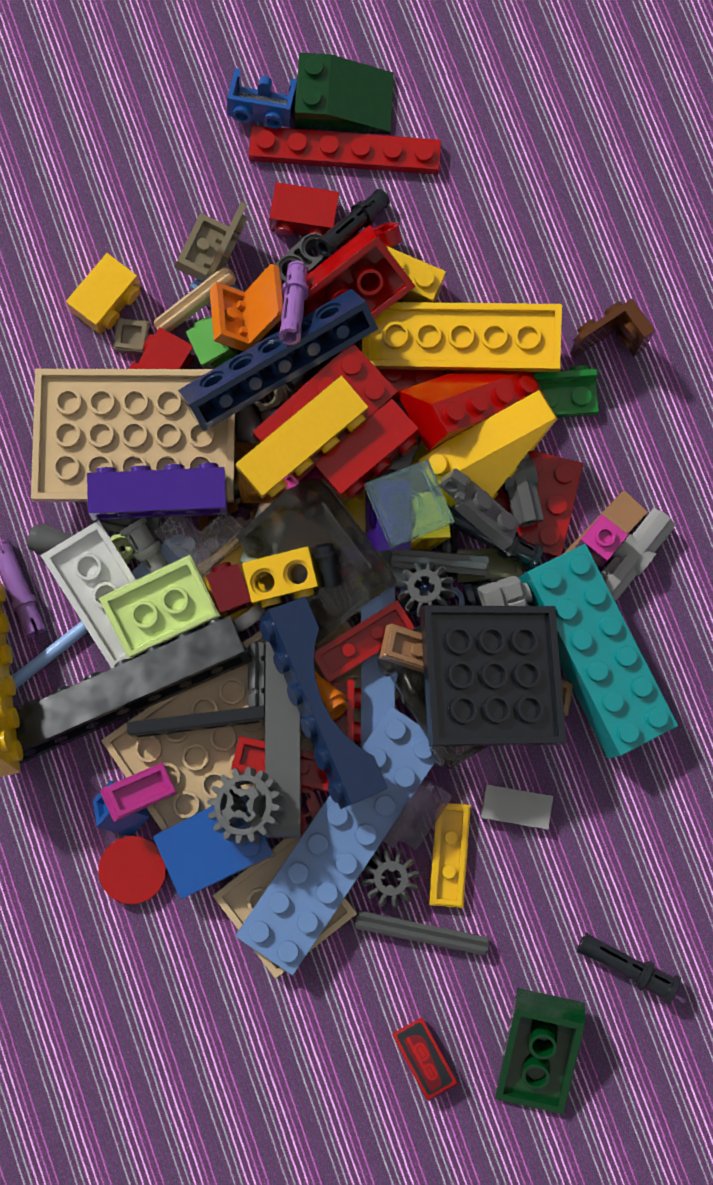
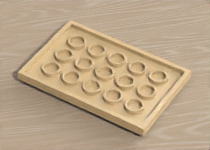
M35 369L31 500L33 502H88L87 473H96V469L101 467H113L117 469V472L130 471V467L149 466L151 470H164V466L169 464H181L185 466V469L198 468V465L201 463H217L219 467H225L228 502H234L235 414L204 432L193 418L178 391L213 369Z

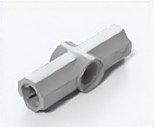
M653 508L635 532L629 534L612 555V561L601 572L615 602L635 576L638 577L655 557V551L676 526L671 517L663 511Z

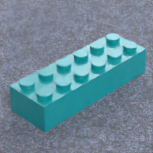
M586 544L566 552L518 577L522 583L526 582L530 588L533 599L532 602H529L530 606H555L560 666L568 681L573 683V691L607 759L622 756L678 726Z

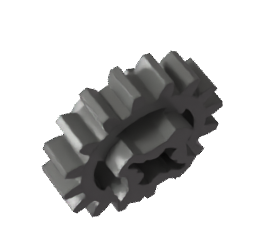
M246 767L243 774L241 770L234 768L232 772L233 778L230 779L222 775L220 778L223 786L221 788L217 786L212 787L213 792L217 796L216 799H209L207 801V804L215 807V811L209 813L208 818L218 821L213 829L218 833L224 832L223 839L230 842L236 839V843L242 846L246 845L248 839L251 843L259 844L260 834L268 838L272 836L269 830L271 824L280 826L281 823L275 816L276 813L285 812L283 807L277 805V801L282 800L284 794L274 791L279 785L278 782L273 779L268 780L269 774L262 770L256 774L255 769ZM244 784H256V785H257V786H255V787H254V786H251V787H249L248 789H242V788H241V786L244 785ZM242 798L248 800L246 806L248 807V812L250 814L244 812L246 807L244 805L245 802ZM244 823H249L252 826L246 829L235 828V826H241Z

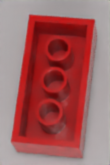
M352 344L342 350L252 432V437L260 444L341 375L368 406L366 413L363 414L366 420L393 399L398 391L359 348ZM346 428L337 438L341 442L352 432ZM320 450L311 460L315 464L325 454ZM313 464L300 476L294 472L289 476L290 479L298 486L315 470V465Z

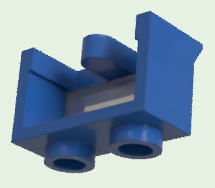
M235 68L227 96V116L233 117L240 123H248L250 120L263 122L266 126L273 129H278L281 126L290 127L296 104L297 79L291 78L289 95L272 92V79L268 76L260 77L258 89L242 87L241 69Z

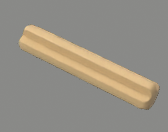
M223 266L157 317L154 321L157 330L160 327L168 332L173 331L211 301L210 288L216 281L227 286L234 284L236 277L232 270Z

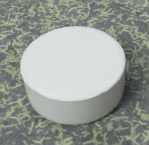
M258 604L235 619L234 623L239 631L243 632L258 622L266 611L262 608L261 604Z

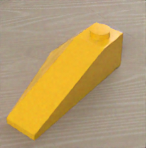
M538 390L447 440L418 461L433 488L441 497L447 498V504L450 507L456 505V502L439 484L442 477L455 468L467 475L471 481L486 491L491 498L495 499L500 487L508 477L511 478L518 470L516 467L529 451H533L556 422L557 417L542 392Z

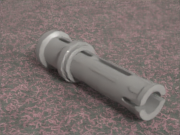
M140 518L120 530L119 533L121 536H126L135 551L134 558L139 562L142 561L148 571L152 573L168 565L160 551L162 549L161 542L154 539L145 524L147 519Z

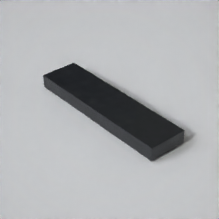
M263 705L127 722V732L132 738L261 723L265 722V707Z

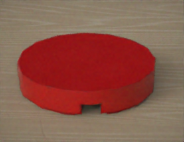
M126 836L115 840L105 849L99 861L98 876L102 888L111 898L123 904H139L150 900L161 890L166 880V866L157 845L144 837Z

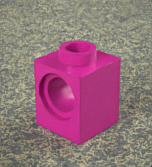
M601 514L575 547L586 544L595 563L602 567L628 534Z

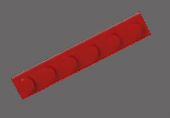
M251 126L249 161L438 175L441 140Z

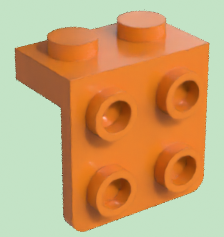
M270 264L245 292L217 281L210 288L213 337L215 342L244 352L258 342H261L264 336L281 321L283 299L279 266Z

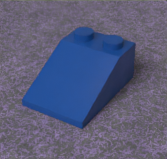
M242 798L245 802L244 805L246 807L244 812L250 814L248 812V807L246 806L248 800ZM214 806L153 836L180 900L275 856L268 839L260 834L259 844L251 843L248 839L245 846L237 844L236 839L232 842L223 839L224 832L218 833L213 829L218 821L208 818V814L215 811ZM244 823L241 826H235V828L237 829H246L252 827L249 823Z

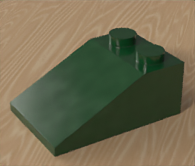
M299 52L295 104L296 129L390 134L394 73L332 54Z
M517 988L495 1099L564 1114L585 1026L584 1002Z

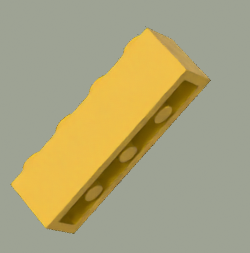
M341 375L235 464L236 468L262 499L268 494L273 498L287 487V483L284 480L295 472L300 476L314 464L311 458L320 450L326 454L340 442L337 436L346 428L350 432L358 428L366 420L363 414L366 413L368 406Z

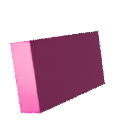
M162 762L106 786L100 790V793L113 821L116 822L177 794V791Z

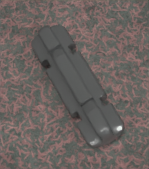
M253 642L248 646V654L251 658L250 663H248V689L251 690V693L248 694V706L264 705L265 707L266 643Z

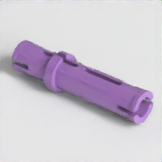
M293 261L288 265L287 280L282 287L284 304L279 339L280 341L283 340V343L286 345H295L301 339L304 301L309 295V287L306 284L309 269L307 265L304 267L305 263L302 261Z
M10 539L1 540L5 554H3L0 547V571L13 601L11 607L14 612L18 613L27 638L35 636L32 623H34L36 631L40 635L47 628L36 607L38 603L36 595L31 594L11 546Z

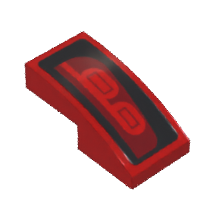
M422 1017L392 1034L427 1101L458 1085Z

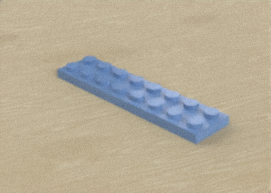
M389 706L361 748L375 757L388 789L343 809H340L338 803H335L329 795L235 937L293 976L445 747H429L428 731L392 706Z

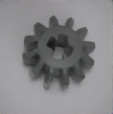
M428 561L426 569L423 570L420 562L414 563L415 573L404 569L403 574L408 581H398L397 586L403 590L398 595V599L400 602H407L405 606L407 613H411L417 608V616L420 618V608L424 605L448 606L444 599L454 598V591L447 589L454 584L453 578L445 577L447 571L444 566L434 572V562ZM424 584H430L433 590L432 593L427 591V596H422L419 590L420 587L424 589Z
M385 849L383 851L384 863L374 854L371 859L378 866L376 870L370 866H365L363 869L366 873L374 874L373 879L362 880V885L375 884L376 888L369 891L367 896L371 899L380 891L382 895L378 905L383 907L388 895L391 896L392 907L396 908L398 907L396 895L400 894L404 901L409 902L411 898L404 891L407 887L413 891L418 890L419 886L409 883L408 878H417L420 876V872L412 871L407 873L406 869L412 866L415 861L410 858L403 865L400 864L403 851L398 850L395 860L391 861L390 851ZM388 869L390 872L397 870L399 872L400 878H397L400 883L396 887H393L391 884L385 887L382 884L381 879H385L384 876H381L384 870Z

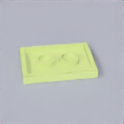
M192 554L99 597L128 658H132L152 646L166 642L221 615Z

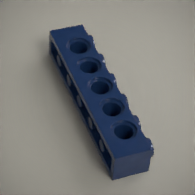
M350 289L303 317L301 339L297 344H284L283 340L280 341L279 339L280 331L178 391L193 418L205 432L378 330V327L366 301Z

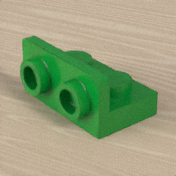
M577 365L570 367L567 371L532 373L557 418L595 416L598 414L596 389L598 369H589L586 365Z

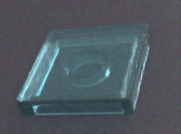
M428 459L367 482L364 485L390 548L452 525L455 522Z

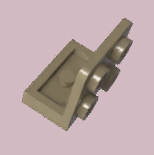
M241 201L230 226L200 212L174 268L204 282L220 268L226 266L248 219V216L243 214L247 204Z

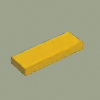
M436 802L429 905L463 908L471 805Z

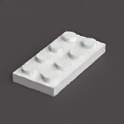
M98 520L40 556L111 668H114L117 662L128 659L105 613L99 597L136 579Z

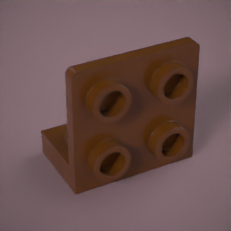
M633 299L624 304L618 301L604 312L606 316L597 322L591 319L577 330L579 334L573 340L574 344L570 354L575 358L613 332H616V339L619 345L625 351L629 350L633 357L645 350L655 329Z

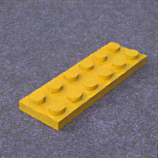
M395 302L374 319L378 330L362 338V353L377 369L560 372L562 304Z

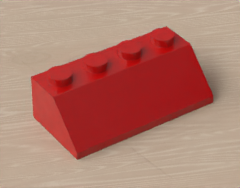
M369 225L308 274L306 284L309 287V295L304 301L303 317L352 289L366 301L375 319L416 286ZM281 321L278 324H276V326L279 329L281 327Z
M454 371L400 390L397 396L409 418L419 428V435L427 450L431 451L447 440L540 390L542 392L531 372Z

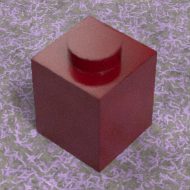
M230 562L219 564L211 569L213 573L206 575L219 612L223 618L254 606L238 563L232 566Z

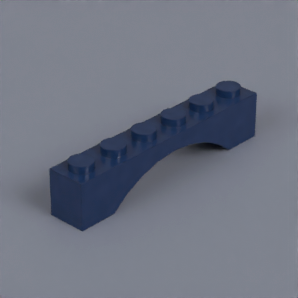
M306 596L269 609L260 618V631L264 640L270 642L273 649L275 667L280 674L284 675L288 685L287 694L289 700L298 708L301 715V728L305 736L310 738L315 748L314 758L318 767L324 770L329 781L328 791L332 800L338 803L340 809H343L388 789L375 757L358 747L344 735L332 720L322 702L314 669L315 642L319 626Z

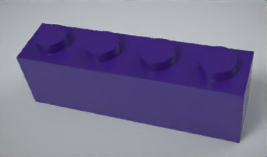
M201 463L198 465V468L185 469V466L181 464H169L164 466V470H151L149 466L130 467V471L117 472V469L113 467H101L96 469V473H87L88 514L92 520L228 514L227 474L225 467H219L217 463Z

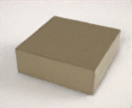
M118 318L113 345L114 352L143 355V345L150 335V321Z

